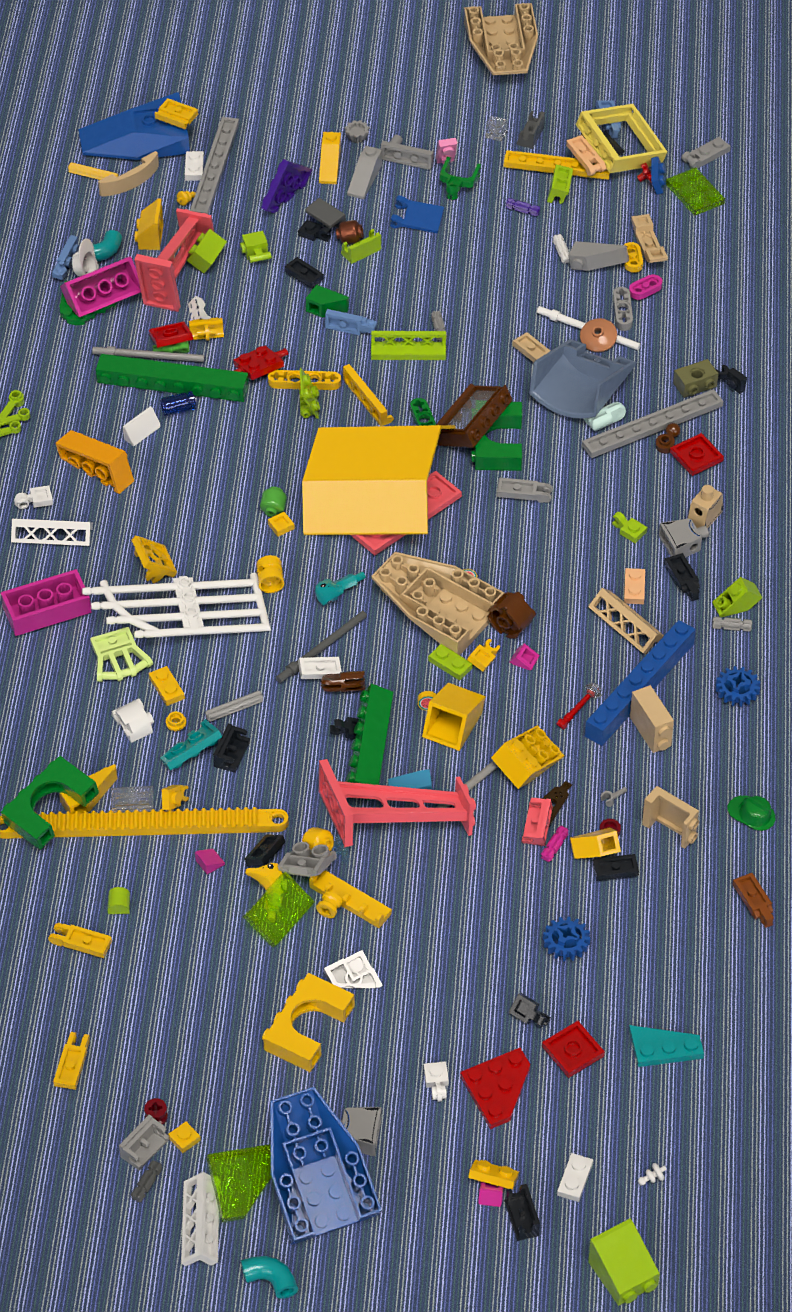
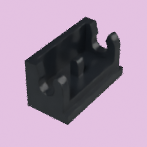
M228 723L213 754L214 767L236 773L250 744V738L240 734L246 735L248 731Z
M527 1184L521 1185L520 1191L517 1193H513L512 1189H509L507 1197L504 1199L517 1241L537 1237L540 1234V1221Z

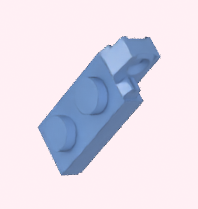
M597 100L595 106L597 109L615 107L616 105L614 100ZM622 122L603 124L605 130H609V135L612 138H618Z
M70 235L61 251L52 272L53 278L63 280L67 275V267H71L72 257L79 251L76 236Z
M327 309L325 313V327L327 329L361 335V333H371V331H375L377 328V321L363 316Z

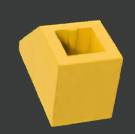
M612 828L570 837L574 859L601 857L621 852L617 831Z

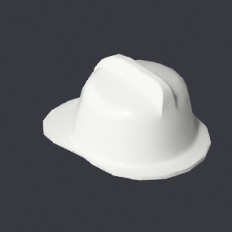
M87 238L81 242L79 251L72 257L73 271L79 277L99 269L93 244Z

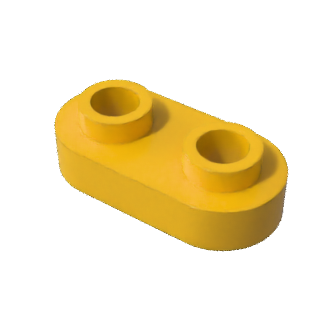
M634 242L624 244L627 246L629 261L624 263L625 269L632 273L641 271L643 268V257L640 245Z

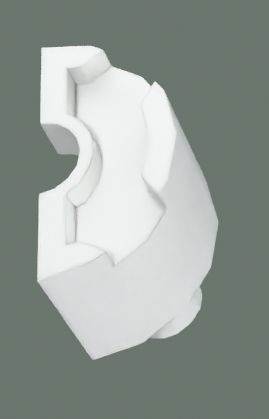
M139 698L112 711V717L118 725L122 726L125 735L131 743L153 733L151 726L154 723L153 717L150 712H145L143 703Z

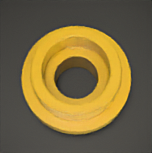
M171 712L166 718V726L172 731H180L186 726V718L181 712Z

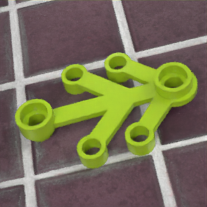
M14 390L10 393L9 402L0 413V428L7 424L10 426L0 429V437L11 433H19L21 431V423L19 421L30 419V411L27 408H22L18 411V414L9 416L15 407H21L25 402L24 395L19 390Z

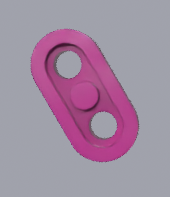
M652 274L633 282L629 286L630 297L641 300L660 291L662 288V278Z

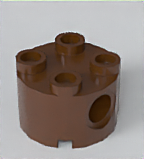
M506 592L502 594L487 611L489 612L487 617L492 627L500 634L506 633L505 637L513 639L518 637L536 616V612L530 608L520 592Z

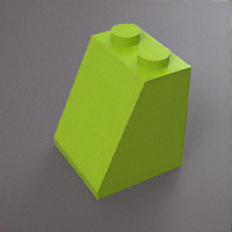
M631 1218L590 1239L588 1262L618 1306L623 1303H631L638 1295L644 1292L649 1293L657 1287L660 1273Z

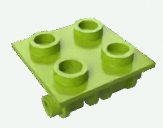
M300 368V414L303 418L315 415L319 419L318 388L313 386L310 376L305 374L303 369Z

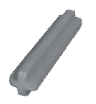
M255 691L206 710V718L211 722L263 702V695L260 691Z

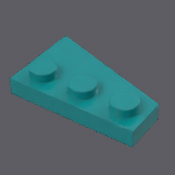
M205 719L200 723L202 727L198 731L192 730L187 734L188 738L185 742H179L174 745L160 759L169 770L179 768L184 761L196 757L204 748L215 745L222 738L220 731Z
M629 1025L638 1067L704 1059L700 1035Z

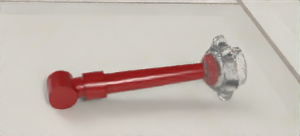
M596 683L585 685L586 695L569 713H566L563 719L560 718L558 720L557 726L563 730L566 729L574 715L590 698L598 699L602 696L600 693L601 688Z

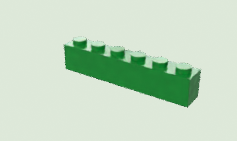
M371 683L366 690L361 692L359 698L361 706L357 712L359 722H357L354 733L357 735L351 746L353 755L349 760L348 765L351 768L346 777V782L379 785L393 691Z

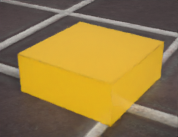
M285 512L268 519V525L277 537L295 529L293 521Z

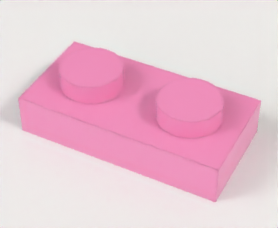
M456 138L438 141L435 157L437 164H444L447 157H451L450 162L454 161L457 149Z

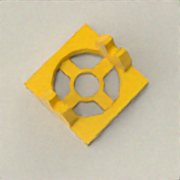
M135 535L131 540L135 547L134 554L136 557L139 556L143 567L148 569L145 575L146 581L151 580L152 583H156L165 575L174 577L177 574V570L165 545ZM148 556L155 560V562L150 561Z

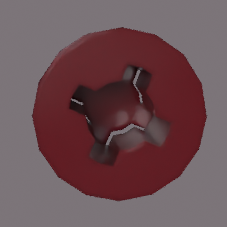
M159 1098L150 1099L146 1102L144 1106L145 1118L150 1114L156 1121L164 1125L168 1119L166 1103Z

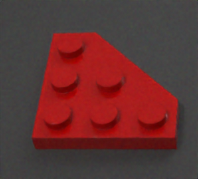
M521 1047L460 1072V1078L490 1129L511 1121L514 1108L523 1090L531 1064Z

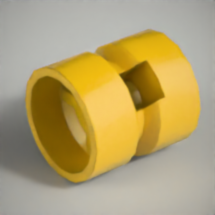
M273 555L261 557L256 563L260 590L265 593L280 591L284 587L280 558Z

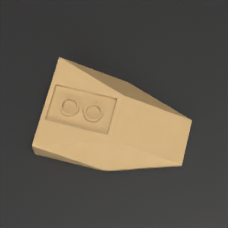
M532 3L515 4V15L483 17L481 6L464 7V25L470 44L492 75L528 73L538 40Z
M394 552L371 576V579L410 620L438 643L446 646L458 655H461L489 625L490 622L487 617L489 612L487 611L504 594L503 591L454 565Z

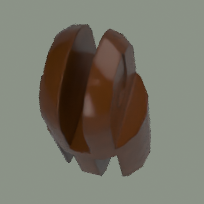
M349 671L324 675L321 679V688L327 692L366 690L364 685L365 671Z

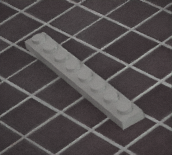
M221 118L190 211L209 215L239 127V119Z
M712 389L582 441V447L591 458H594L662 431L670 423L680 424L723 406V400Z

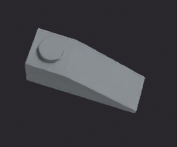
M369 146L364 147L359 156L347 196L365 199L382 167V149Z
M575 241L568 254L570 267L574 270L589 271L629 261L626 245Z

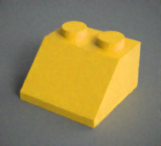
M158 198L143 209L140 219H137L138 231H135V242H138V249L160 250L164 227L162 199Z

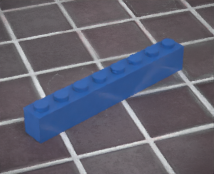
M678 620L588 718L585 727V737L603 746L630 716L632 692L649 685L654 689L694 645L696 629Z

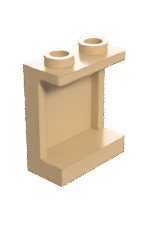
M656 786L644 799L642 825L650 828L656 821L660 822L682 836L681 847L685 849L689 843L693 844L698 836L699 810Z

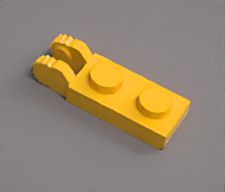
M59 922L53 928L59 934L51 933L48 937V940L54 945L64 946L101 958L105 957L112 943V937L109 935Z
M76 1032L70 1033L67 1044L64 1045L54 1077V1086L76 1090L87 1055L90 1035L84 1034L81 1045L75 1046L77 1040Z

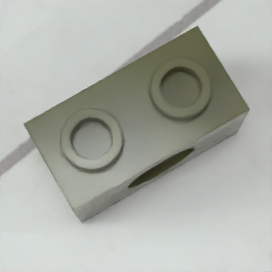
M708 359L674 370L673 384L683 398L717 387L718 372Z

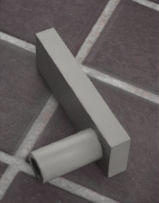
M394 135L390 142L383 141L381 143L382 160L431 170L433 167L434 151L401 145L403 139L400 135Z

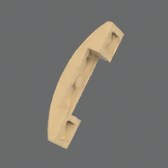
M155 151L141 158V165L118 177L111 174L98 181L99 195L102 197L120 194L144 183L159 167L158 152Z
M650 215L631 216L636 240L641 247V252L646 261L653 263L668 260L664 247H660L655 236Z

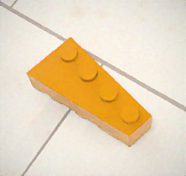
M72 430L55 443L61 459L77 469L82 467L90 477L96 476L100 478L101 484L106 487L111 485L114 487V492L118 494L134 482L127 454L122 449Z

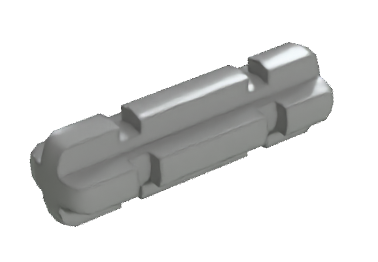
M433 311L431 318L434 322L435 331H446L441 312Z
M713 617L712 627L714 629L724 627L725 630L740 631V629H743V631H751L752 620L744 619V621H741L738 618L725 617L722 619V617Z

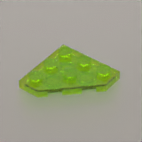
M270 1144L207 1155L206 1159L222 1222L244 1219L271 1179Z

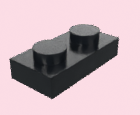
M298 257L284 266L286 273L309 288H313L324 279L322 272Z
M266 834L244 858L247 866L261 867L267 865L270 859L284 845V836Z
M635 854L593 859L596 881L639 876Z

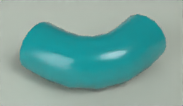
M107 231L103 241L93 244L97 262L109 259L118 251L122 242V235L118 231Z
M256 1256L240 1260L246 1283L262 1279L267 1280L273 1285L275 1295L279 1299L289 1298L298 1292V1286L292 1272L279 1259L269 1256Z

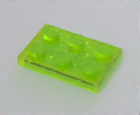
M696 167L666 179V186L694 216L725 204V198Z
M285 871L243 915V918L273 948L315 901Z

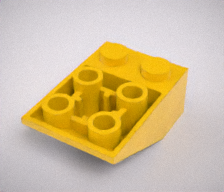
M537 725L505 742L491 759L516 788L519 789L561 760L564 755L559 747Z

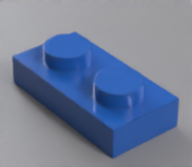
M658 156L651 158V182L656 194L664 193V185H666L664 177L666 168L664 163L660 162Z

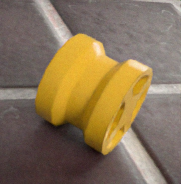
M326 891L322 895V901L318 902L316 910L326 918H334L337 914V909L341 907L343 901L336 893Z

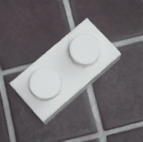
M186 151L185 181H199L201 179L204 166V151Z
M339 657L299 658L298 660L301 679H322L324 675L342 672Z
M571 1153L557 1191V1196L576 1202L580 1201L593 1166V1159Z

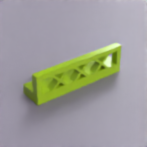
M371 331V360H446V331ZM375 337H383L386 340L375 341ZM403 338L404 340L402 342H397L394 339ZM421 338L423 340L420 342H415L413 339ZM442 338V342H434L432 339Z

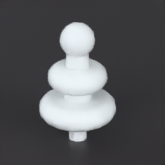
M653 1163V1171L647 1169L646 1176L640 1177L638 1183L645 1185L649 1180L651 1183H655V1177L663 1181L665 1177L662 1172L667 1170L666 1167L659 1168L657 1163Z

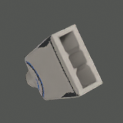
M691 519L662 522L659 527V538L670 557L681 553L688 557L701 550L702 538L709 537L708 528L706 526L696 528Z
M382 1107L344 1109L343 1120L340 1121L359 1144L361 1153L376 1156L382 1121Z

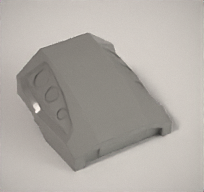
M298 842L292 847L293 851L285 854L278 865V869L292 875L318 876L337 858L336 852H330L328 846L323 844L317 845L311 850L308 843Z

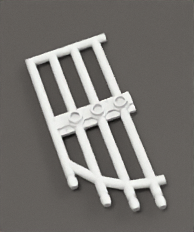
M251 573L250 579L193 582V577L179 576V578H173V583L109 586L106 580H102L100 587L82 588L83 595L104 594L107 601L101 603H91V609H113L120 615L117 617H106V624L130 623L142 629L134 631L135 638L271 631L262 591L259 588L257 573ZM253 587L254 594L199 597L196 595V590ZM175 591L176 598L116 601L113 594ZM256 602L258 609L200 612L199 604ZM178 606L180 613L131 615L124 608ZM260 616L261 624L204 627L202 619ZM182 621L183 628L158 629L146 622Z

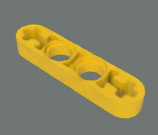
M275 370L268 374V385L275 389H301L300 380L297 382L291 381L292 378L300 379V371ZM304 371L311 379L319 380L311 382L313 386H317L318 390H337L341 387V375L337 372Z

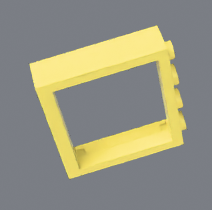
M634 104L582 111L577 120L576 126L605 162L609 173L642 168L641 164L643 163L651 167V158L658 156L660 162L663 163L666 157L667 150ZM626 121L647 150V153L619 157L597 125Z

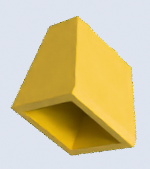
M447 683L429 701L422 737L460 751L482 714L486 696Z

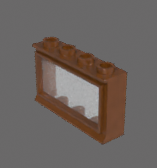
M470 383L436 424L456 425L455 429H441L437 445L474 448L512 402L513 399L507 386H476Z

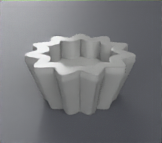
M353 120L352 123H347L348 126L344 127L348 139L356 143L363 142L370 129L367 123H363L361 120L358 122Z

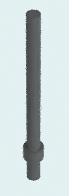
M361 611L301 658L317 656L363 621L367 614ZM298 660L296 662L292 661L286 666L284 671L275 677L278 683H282L289 676H294L299 672Z

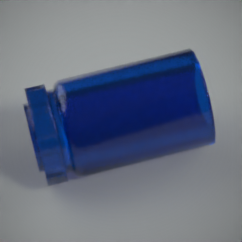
M192 391L160 398L164 416L196 409V400Z

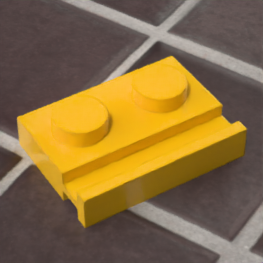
M167 98L159 107V111L154 114L155 119L186 129L187 125H190L197 117L198 109Z

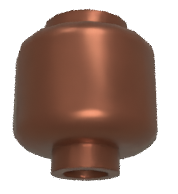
M356 220L341 222L339 228L336 229L337 239H340L342 244L347 242V245L359 242L364 237L362 224H359Z

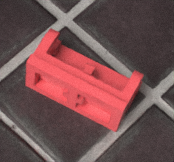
M531 798L522 843L545 846L553 809L551 799Z

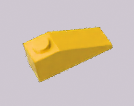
M323 132L319 173L320 184H337L341 155V133Z

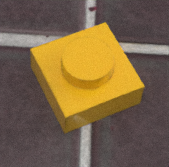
M187 1121L168 1134L171 1142L182 1153L201 1141L200 1135Z

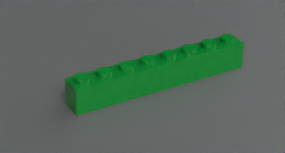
M101 354L96 367L97 383L244 402L249 387L248 373L169 362Z

